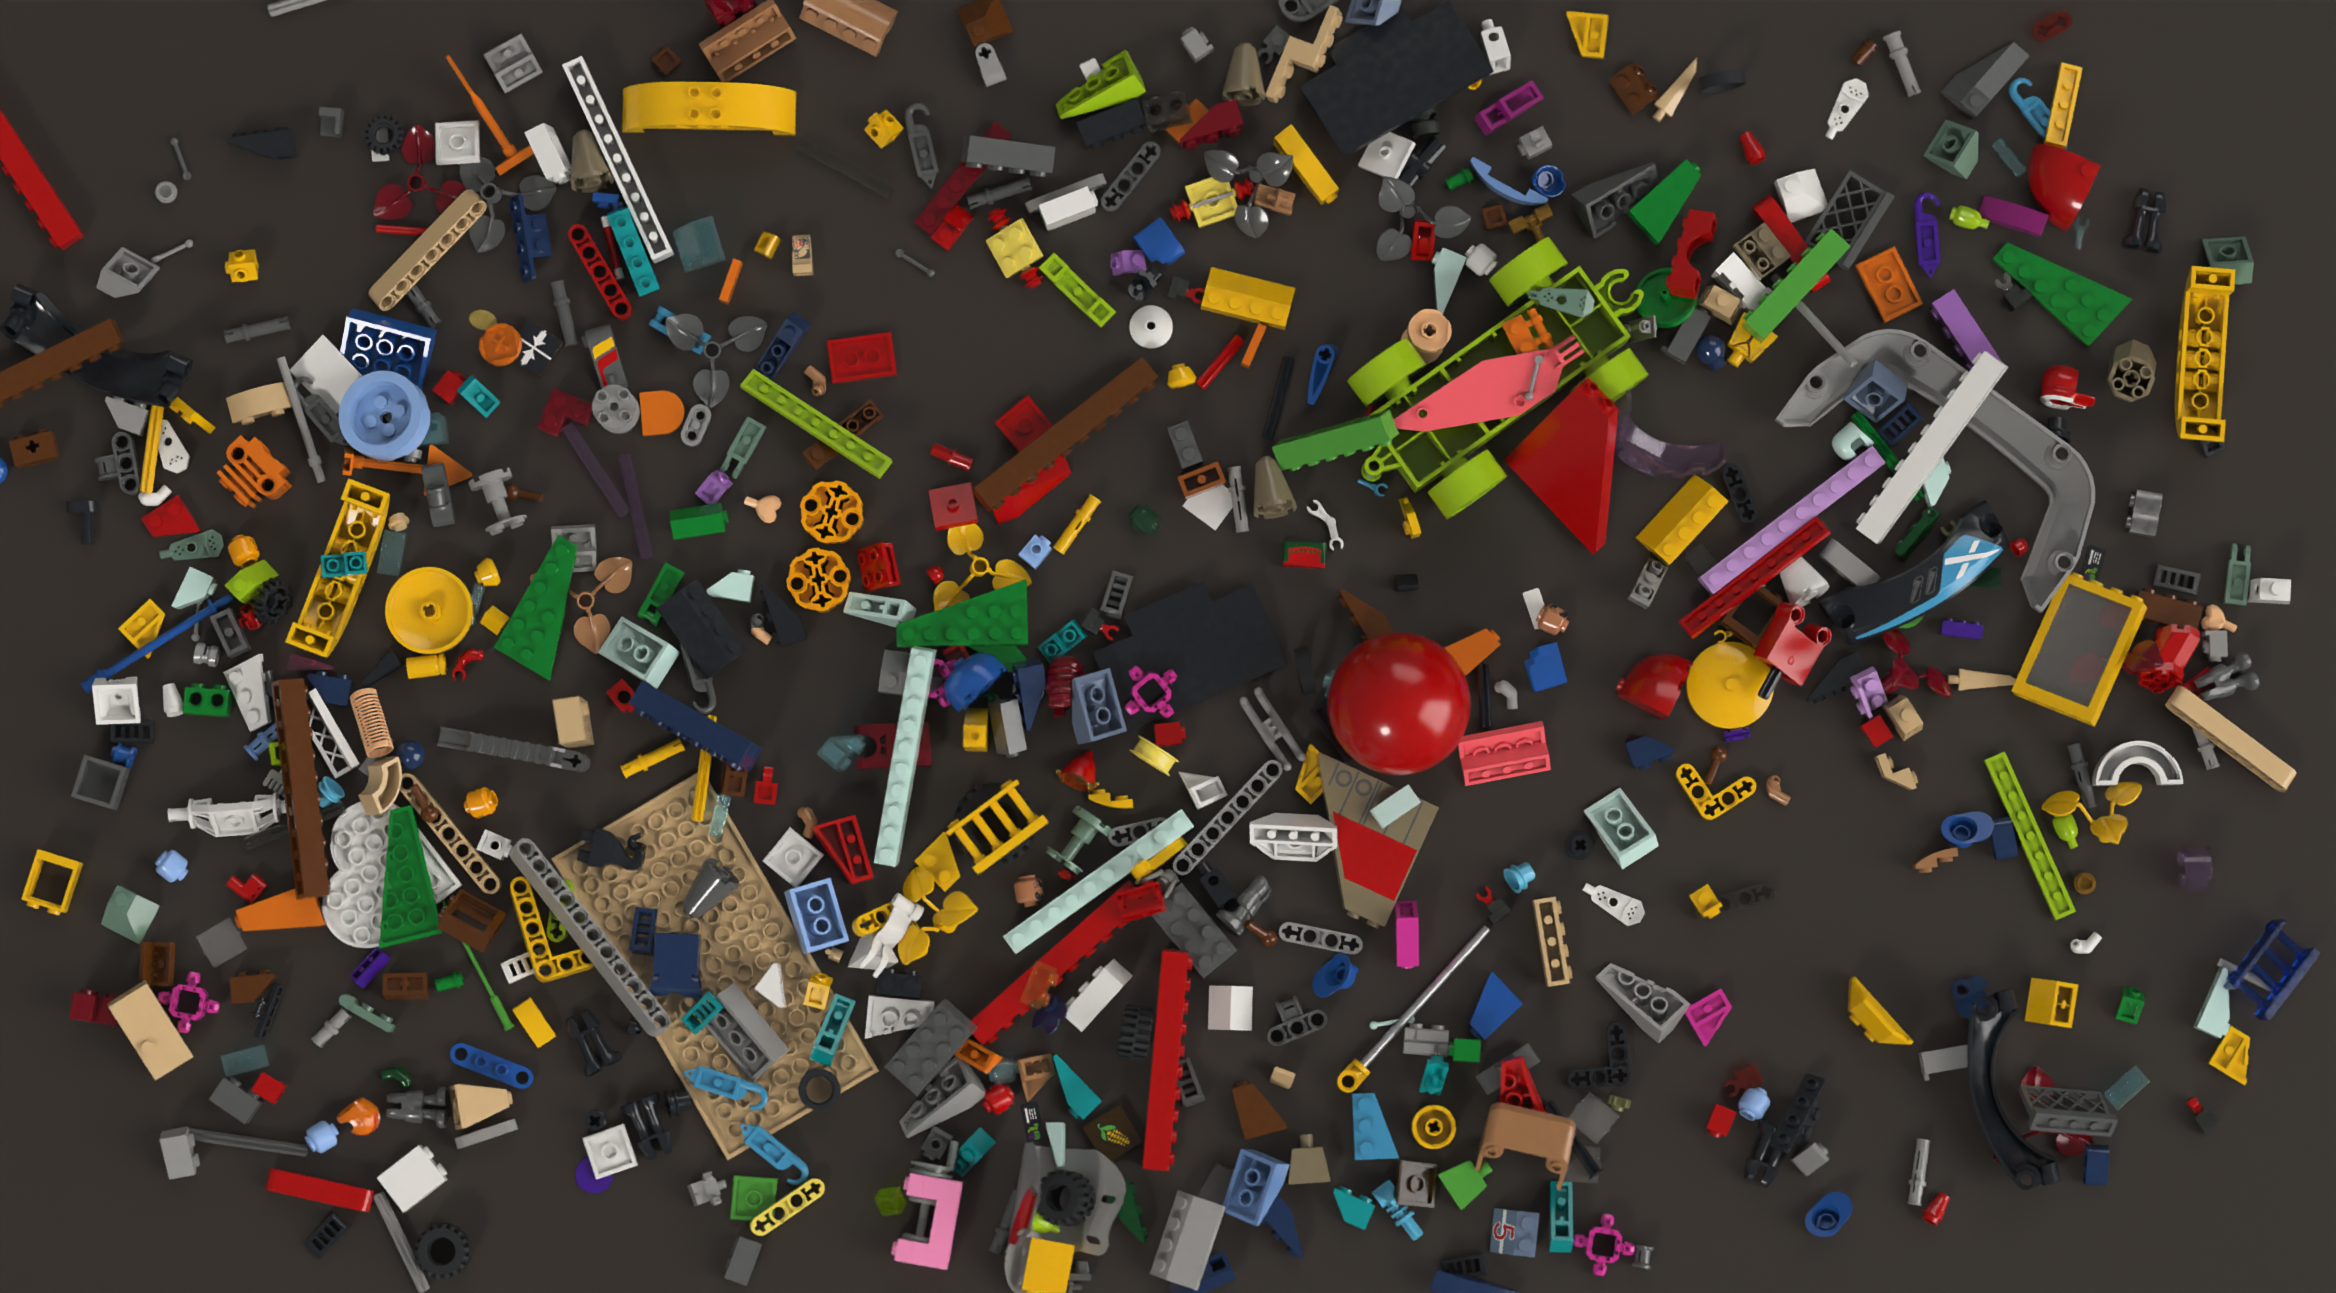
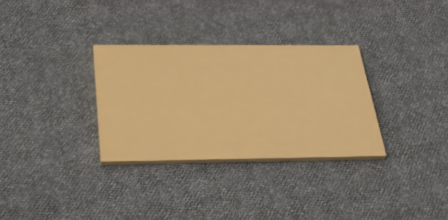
M696 773L602 828L603 830L610 831L620 840L630 858L635 855V852L628 847L627 840L634 834H642L641 838L636 840V842L647 846L642 869L631 871L615 864L607 865L603 868L587 866V864L577 860L579 849L591 851L592 843L587 841H580L551 859L562 878L573 882L576 898L648 990L654 976V948L652 956L633 954L629 949L636 907L658 910L655 933L701 934L699 977L703 996L710 991L716 997L734 983L790 1049L781 1059L753 1081L765 1088L768 1094V1101L763 1108L751 1110V1105H757L761 1101V1096L758 1093L748 1090L742 1099L734 1100L694 1087L692 1081L684 1074V1071L703 1066L752 1082L707 1027L694 1035L682 1022L681 1018L701 998H685L676 992L666 997H654L670 1018L669 1027L657 1036L656 1039L726 1159L730 1160L750 1148L744 1142L745 1138L740 1123L759 1124L772 1135L813 1110L802 1103L798 1092L800 1080L806 1073L815 1069L830 1071L839 1081L841 1094L879 1070L850 1020L847 1023L830 1067L810 1059L813 1045L835 995L830 988L825 1010L804 1005L811 974L822 972L810 953L802 955L792 921L709 781L703 821L697 822L691 819L697 780ZM707 857H711L719 861L716 864L717 866H726L740 881L738 884L741 885L700 918H690L683 912L684 907L682 904L704 860ZM640 916V919L643 920H651L652 918L649 916ZM639 925V928L650 929V926ZM638 934L637 937L649 938V935ZM637 943V945L647 946L644 943ZM775 963L781 965L786 1001L785 1008H779L754 989ZM627 986L628 990L633 992V989ZM641 1003L642 1008L647 1010L646 1006ZM694 1013L693 1015L699 1020L700 1023H702V1021ZM654 1020L655 1024L660 1027V1024ZM815 1077L807 1085V1095L812 1101L823 1103L831 1097L832 1085L826 1078Z

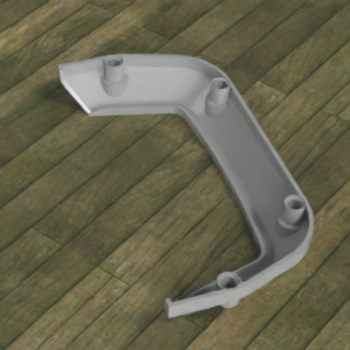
M1895 329L1876 330L1864 334L1845 347L1857 361L1854 367H1850L1838 353L1817 365L1806 376L1774 421L1783 427H1811L1844 400V395L1860 371L1874 360H1877L1908 384L1907 388L1938 407H1944L1949 401L1946 397L1953 388L1957 390L1961 384L1959 379L1966 369L1913 333ZM1916 346L1924 349L1923 357L1915 355L1914 348ZM1818 378L1821 386L1813 388L1810 385V379ZM1992 389L1966 426L2010 459L2039 484L2049 497L2047 510L2020 578L2030 606L2037 612L2042 613L2072 572L2080 557L2095 504L2094 480L2087 463L2073 447ZM2057 449L2065 451L2066 457L2064 460L2057 458ZM2060 557L2067 559L2068 566L2066 569L2059 566L2058 560Z

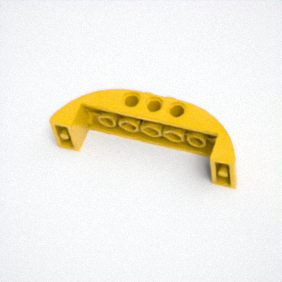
M654 82L623 88L622 132L644 133V129L772 131L774 135H795L796 91L761 84L730 82Z
M2191 266L2181 309L2175 382V423L2180 439L2224 442L2226 420H2221L2229 295L2234 292L2235 269Z
M348 478L341 496L344 504L324 555L365 551L368 574L384 529L390 494ZM320 565L298 623H292L285 642L327 658L334 650L347 626L367 574L322 578Z

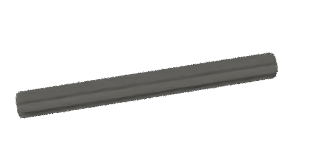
M188 1128L189 1134L193 1133L195 1141L306 1157L308 1154V1145Z

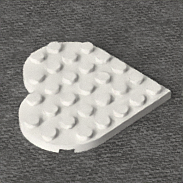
M361 801L348 807L338 817L332 829L330 850L339 870L329 880L331 888L329 895L323 897L322 912L330 931L339 940L354 947H379L390 810L400 808L395 804H392L389 809L380 815H366ZM418 828L436 904L438 905L460 888L462 883Z

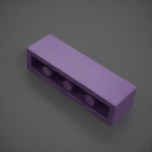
M1954 289L1930 305L1931 310L1929 312L1935 321L1939 320L1943 326L1941 328L1943 334L1947 339L1951 338L1955 344L1953 348L1959 357L1963 356L1967 362L1965 366L1969 372L1974 366L1972 361L1979 352L1983 354L1984 351H1987L2001 361Z

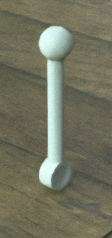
M1414 1016L1408 1021V1023H1413L1415 1021ZM1398 1019L1383 1022L1372 1021L1369 1026L1375 1030L1380 1026L1395 1024Z

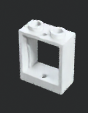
M542 123L524 132L546 179L559 184L570 181L571 164L554 128Z

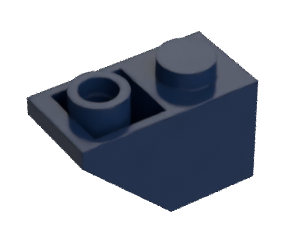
M315 670L314 674L308 673L307 678L325 703L350 707L349 697L353 693L354 681L349 680L348 675L336 674L335 678L327 676L328 672Z
M1643 736L1624 744L1632 768L1638 767L1639 771L1651 767L1650 762L1659 760L1662 763L1672 759L1671 754L1675 753L1673 747L1648 736Z

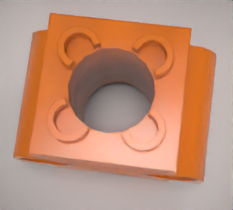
M240 435L230 444L226 452L228 460L236 468L233 469L225 464L223 467L229 474L227 475L221 470L217 472L221 477L218 481L226 489L233 490L235 492L233 497L245 507L247 505L252 508L256 506L250 499L251 497L258 502L263 500L257 494L258 491L267 498L275 500L282 497L292 487L285 479L291 472L284 464L274 459L266 445L256 437L249 441ZM244 451V456L238 460V454ZM274 482L273 489L267 491L268 485Z

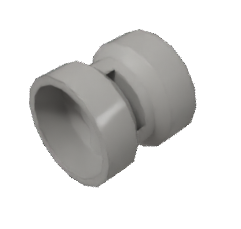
M198 642L195 647L193 662L196 664L207 663L208 666L216 667L220 657V646L212 645L210 647L206 646L205 643Z

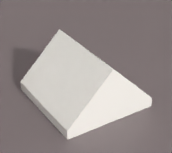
M775 963L754 989L779 1008H785L786 1001L781 965Z
M1209 986L1208 1029L1252 1031L1253 987Z

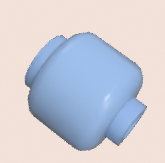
M165 850L155 862L156 872L168 882H174L177 879L181 881L188 873L186 869L188 861L175 850H170L169 852Z
M1760 1087L1746 1089L1738 1102L1740 1114L1751 1121L1761 1119L1770 1106V1099L1767 1097L1768 1093Z
M320 1121L307 1129V1136L304 1138L313 1152L323 1153L337 1144L336 1136L339 1132L333 1123L329 1125L326 1121Z

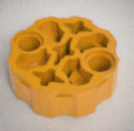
M837 480L834 482L822 481L812 486L808 494L802 498L800 504L801 522L806 532L812 535L817 542L826 545L843 544L851 540L857 530L862 527L864 521L863 503L858 493L854 492L846 483ZM839 487H842V491L847 495L840 494L839 497H836L835 492L831 489L838 490ZM827 491L831 496L829 505H826L828 497L826 496L825 492ZM849 499L848 502L843 503L842 509H840L841 503ZM813 500L817 502L816 510H806L805 506L808 501ZM835 504V511L838 514L837 516L833 515L829 522L827 510H832ZM850 514H856L859 517L855 525L847 523V517ZM822 515L825 516L822 524L814 526L821 521ZM836 520H838L836 524V528L839 532L838 534H836V532L833 529ZM825 528H828L829 533L833 536H826L823 539L817 530L824 531Z
M820 548L808 549L799 557H795L790 564L789 575L786 579L787 588L796 603L805 610L809 609L819 613L829 612L832 608L842 604L847 598L851 582L850 570L846 567L842 558L834 551L822 550ZM813 554H817L818 557H824L818 560V564L809 561L813 558ZM827 560H828L829 562H828V564L825 566L826 573L823 574L822 566H823V565L827 562ZM804 564L812 568V576H810L809 569L805 568ZM817 569L821 578H825V581L821 582V591L817 583L813 582V580L817 579ZM839 571L846 573V579L843 582L835 580V574ZM797 578L803 580V587L799 590L792 588V582ZM825 585H828L829 592L833 593L834 597L826 593ZM812 587H815L816 595L813 596L811 600H809L810 597L813 595ZM821 596H824L826 600H831L825 603V607L816 604L817 601H820Z

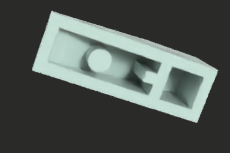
M1442 248L1441 253L1436 251L1432 261L1435 264L1433 273L1436 310L1442 314L1467 258L1446 248Z
M849 592L843 612L896 627L897 624L914 619L916 608L902 599Z
M2219 967L2193 1028L2215 1038H2221L2222 1035L2225 1036L2230 1028L2228 1023L2230 1019L2228 971L2224 967Z

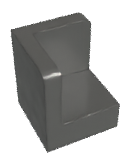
M319 107V116L321 117L320 135L342 138L344 111L341 108Z

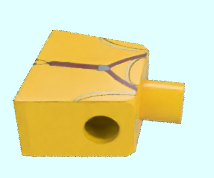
M1745 312L1740 317L1727 344L1733 350L1727 361L1737 368L1744 359L1752 363L1778 337V335L1771 332L1762 343L1758 342L1742 327L1745 322L1743 317L1747 314Z

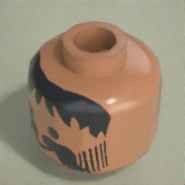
M1549 604L1547 607L1543 605L1536 618L1538 628L1552 636H1556L1559 631L1564 633L1570 622L1566 620L1567 612L1554 604Z
M1035 875L1018 877V881L1014 883L1016 901L1024 903L1025 907L1037 906V901L1044 898L1042 881L1036 878Z

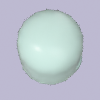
M1849 422L1832 439L1834 451L1846 461L1857 458L1855 451L1859 447L1864 446L1868 449L1874 444L1852 422Z

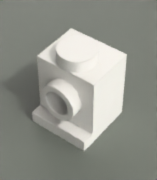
M485 829L477 850L503 861L504 857L508 858L513 846L510 845L511 840ZM497 841L499 843V848L493 850L491 845L493 842Z

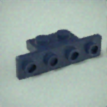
M517 194L510 198L509 210L513 217L512 229L516 235V253L520 259V275L523 277V282L528 283L536 279L533 259L549 258L552 256L546 214L526 215L523 195Z

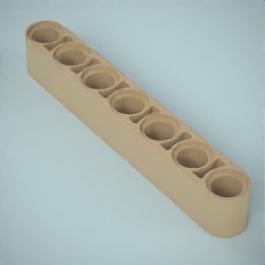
M472 189L464 191L370 288L369 297L382 311H387L394 307L486 211V203Z
M2182 686L2175 688L2165 704L2171 712L2271 787L2280 792L2287 790L2297 774L2292 767L2188 689Z
M409 773L402 774L400 787L402 794L421 815L422 809L417 804L411 789L406 790L403 787V781L409 777L412 778L413 785L418 783L421 791L426 795L429 805L434 806L441 814L439 822L426 823L483 892L487 894L498 893L501 890L502 882L497 874L419 779ZM448 828H452L455 831V836L451 840H447L444 837V832ZM461 845H466L469 848L468 854L464 857L458 854V848ZM479 861L483 868L480 873L475 874L472 871V865ZM493 878L496 881V887L489 891L485 884L488 879Z

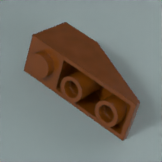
M1339 590L1340 596L1337 598L1342 607H1348L1351 612L1349 618L1355 627L1359 626L1363 632L1360 634L1363 642L1378 635L1394 633L1384 614L1345 590Z

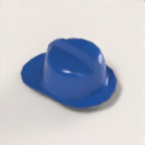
M1980 811L1949 816L1941 825V832L1947 839V842H1950L1957 848H1966L1975 842L1985 840L1994 830L1992 818Z
M1336 954L1315 974L1312 983L1313 992L1316 996L1324 998L1332 995L1338 989L1349 988L1354 983L1356 974L1359 972L1358 967L1350 962L1346 954Z
M1842 1192L1828 1193L1806 1214V1228L1811 1234L1819 1237H1829L1836 1234L1852 1213V1201Z

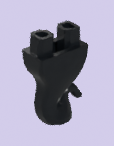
M595 828V830L583 829L581 840L591 842L592 846L591 851L579 849L577 860L595 868H603L607 865L615 864L626 870L635 871L643 867L647 846L636 842V840L641 838V833L630 836L627 840V845L635 852V855L630 858L620 840L610 831Z

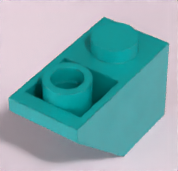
M981 1127L957 1151L954 1171L961 1177L996 1143Z
M1340 1186L1339 1190L1334 1188L1333 1194L1343 1220L1365 1230L1375 1208V1205L1371 1204L1372 1199L1360 1195L1359 1198L1351 1195L1352 1190Z

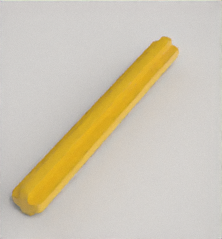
M151 405L140 491L143 493H152L164 412V407Z
M706 715V717H708V718L712 719L713 721L717 722V717H716V716H714V715ZM707 749L700 751L691 818L697 822L703 821L712 759V755L706 752Z

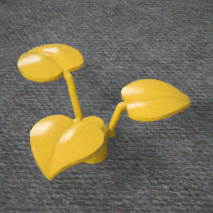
M976 524L949 528L947 535L948 546L955 555H963L967 552L973 559L970 565L971 574L960 587L954 581H943L940 583L933 594L934 611L970 599L969 594L962 589L974 576L981 577L986 572L994 576L992 585L995 590L1026 579L1027 586H1029L1032 581L1027 571L1015 561L1008 559L998 561L994 572L989 568V562L985 558L977 557L971 552L978 550L983 543V533Z
M2119 782L2118 785L2110 786L2105 792L2106 799L2112 801L2110 803V816H2103L2095 821L2084 806L2078 802L2080 795L2073 791H2061L2053 794L2043 803L2041 809L2051 815L2066 816L2074 812L2076 807H2079L2091 823V832L2098 836L2100 842L2119 844L2128 822L2126 817L2114 814V806L2116 803L2121 806L2132 803L2140 795L2142 785L2137 782Z
M915 867L909 873L903 885V895L913 903L918 902L922 898L936 912L932 919L934 927H922L919 929L917 926L911 925L907 928L905 935L898 942L899 957L904 965H908L910 962L920 958L927 951L930 939L925 931H935L938 933L939 930H942L948 934L952 933L958 924L964 922L978 911V907L974 905L966 894L960 891L949 894L943 902L944 909L939 910L925 896L933 891L935 883L932 874L923 867Z

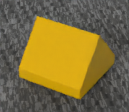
M764 231L754 251L772 259L781 239L774 234Z
M492 606L485 612L480 623L498 636L510 620V617L495 606Z

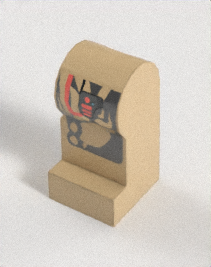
M793 235V275H813L810 235Z

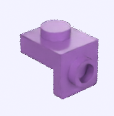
M1122 250L1111 254L1110 265L1113 275L1138 273L1141 269L1146 271L1144 251Z

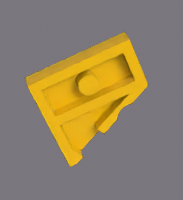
M1567 11L1566 15L1582 57L1604 59L1609 16Z
M179 397L171 404L170 408L176 413L181 411V417L189 424L194 421L209 434L216 428Z
M1407 497L1401 498L1399 502L1405 518L1402 523L1406 535L1410 534L1411 539L1417 538L1421 534V529L1415 511Z
M150 598L118 629L137 649H140L157 638L165 613ZM152 651L145 655L147 659L151 656Z
M1312 744L1307 748L1306 759L1303 761L1295 790L1310 805L1323 792L1316 758L1320 752Z
M945 832L915 860L920 867L927 869L932 874L934 881L944 892L961 877Z
M2230 1026L2227 1034L2223 1036L2209 1059L2208 1064L2240 1084L2246 1085L2250 1037Z

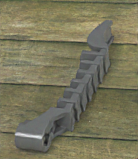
M447 727L440 728L441 731L437 746L467 752L475 751L479 754L485 755L486 753L491 756L508 757L517 761L519 759L528 763L545 764L550 767L580 773L587 771L591 763L588 755L578 751L553 746L547 747L542 744L536 745L530 742L510 740L504 737L499 738L493 735L477 734L471 731ZM569 759H570V760H579V759H580V760H581V764H575V763L570 762V761H568V760H569Z

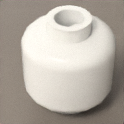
M1479 244L1477 247L1472 245L1465 253V256L1468 257L1465 262L1466 266L1478 276L1488 275L1498 263L1496 261V253L1485 244Z

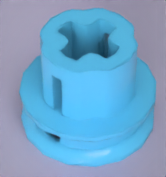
M323 777L322 781L317 784V792L320 794L319 806L322 808H328L333 802L339 803L340 798L345 796L342 787L330 777Z
M1527 862L1519 866L1512 864L1509 868L1504 869L1503 872L1507 884L1515 893H1520L1522 889H1527V883L1535 878L1534 870Z

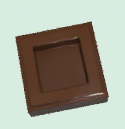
M668 46L651 59L665 76L669 75L682 63Z
M1502 203L1481 209L1487 231L1508 225Z

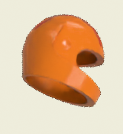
M360 1097L345 1107L336 1116V1119L339 1123H351L353 1128L350 1132L355 1135L364 1136L376 1130L380 1123V1112L378 1107L371 1101Z

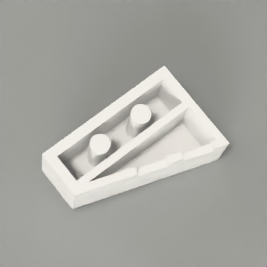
M1734 252L1711 276L1726 292L1739 298L1742 302V307L1747 312L1751 308L1755 311L1760 306L1757 303L1765 293L1770 295L1773 292L1769 287L1766 288L1761 283V280H1758L1754 273L1750 271Z
M1115 959L1104 968L1100 966L1092 974L1095 977L1091 983L1086 981L1078 990L1081 994L1076 999L1072 997L1066 1003V1018L1081 1032L1133 977Z

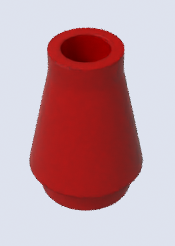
M1751 131L1739 137L1747 162L1755 165L1766 158V150L1755 139Z
M1938 1192L1937 1196L1922 1211V1219L1933 1226H1937L1938 1223L1942 1222L1950 1198L1944 1193Z

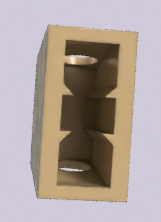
M1710 285L1706 286L1698 300L1697 306L1732 326L1742 308V302L1739 298L1720 287Z
M1898 695L1887 704L1881 706L1903 741L1922 730L1923 722L1907 697Z

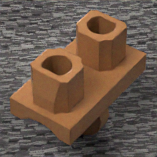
M1258 184L1253 206L1257 205L1264 209L1291 215L1296 194L1280 188Z

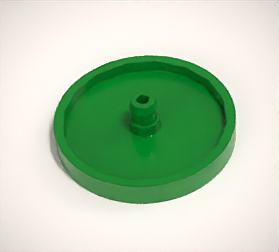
M1661 268L1652 271L1640 281L1636 290L1640 289L1644 293L1641 304L1637 307L1640 317L1655 316L1656 325L1659 328H1670L1682 324L1691 317L1698 304V295L1696 299L1671 295L1669 288L1666 286V279L1668 274H1671L1673 268Z

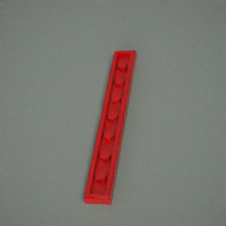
M1815 516L1679 620V624L1693 640L1830 535V530L1818 516Z

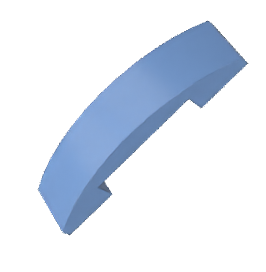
M1472 157L1470 166L1475 174L1488 188L1510 201L1529 206H1543L1547 203L1548 198L1532 189H1529L1525 196L1489 176L1488 174L1492 167Z

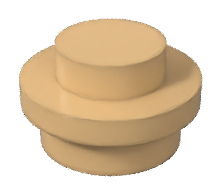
M397 513L388 519V527L390 530L399 532L407 528L410 520L404 513Z

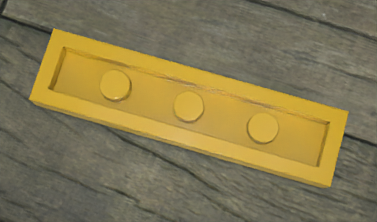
M2063 62L2059 66L2044 144L2061 149H2065L2067 146L2082 67Z

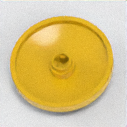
M422 567L406 573L393 585L386 600L385 616L390 632L401 645L420 654H438L452 649L466 636L473 620V602L467 587L457 576L441 568Z
M1723 642L1705 649L1693 661V666L1689 669L1690 673L1686 680V692L1690 705L1702 720L1718 728L1736 729L1755 722L1767 710L1772 700L1773 692L1768 700L1760 698L1758 692L1771 669L1753 655L1755 649L1738 642Z

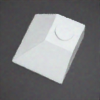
M1815 169L1797 172L1777 179L1774 182L1784 213L1791 223L1821 213L1828 205Z

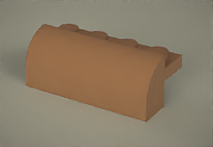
M767 0L712 36L707 37L699 43V46L721 82H728L789 44L796 37L774 0Z
M804 0V6L799 18L876 57L885 36L892 28L898 11L876 0Z

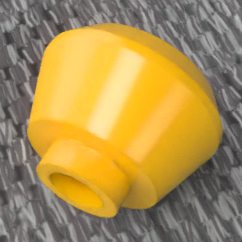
M1185 363L1173 365V370L1169 371L1167 384L1171 388L1188 386L1196 381L1195 374L1189 366L1185 367Z
M485 558L476 566L477 571L474 572L479 584L483 583L484 586H498L501 579L492 559Z

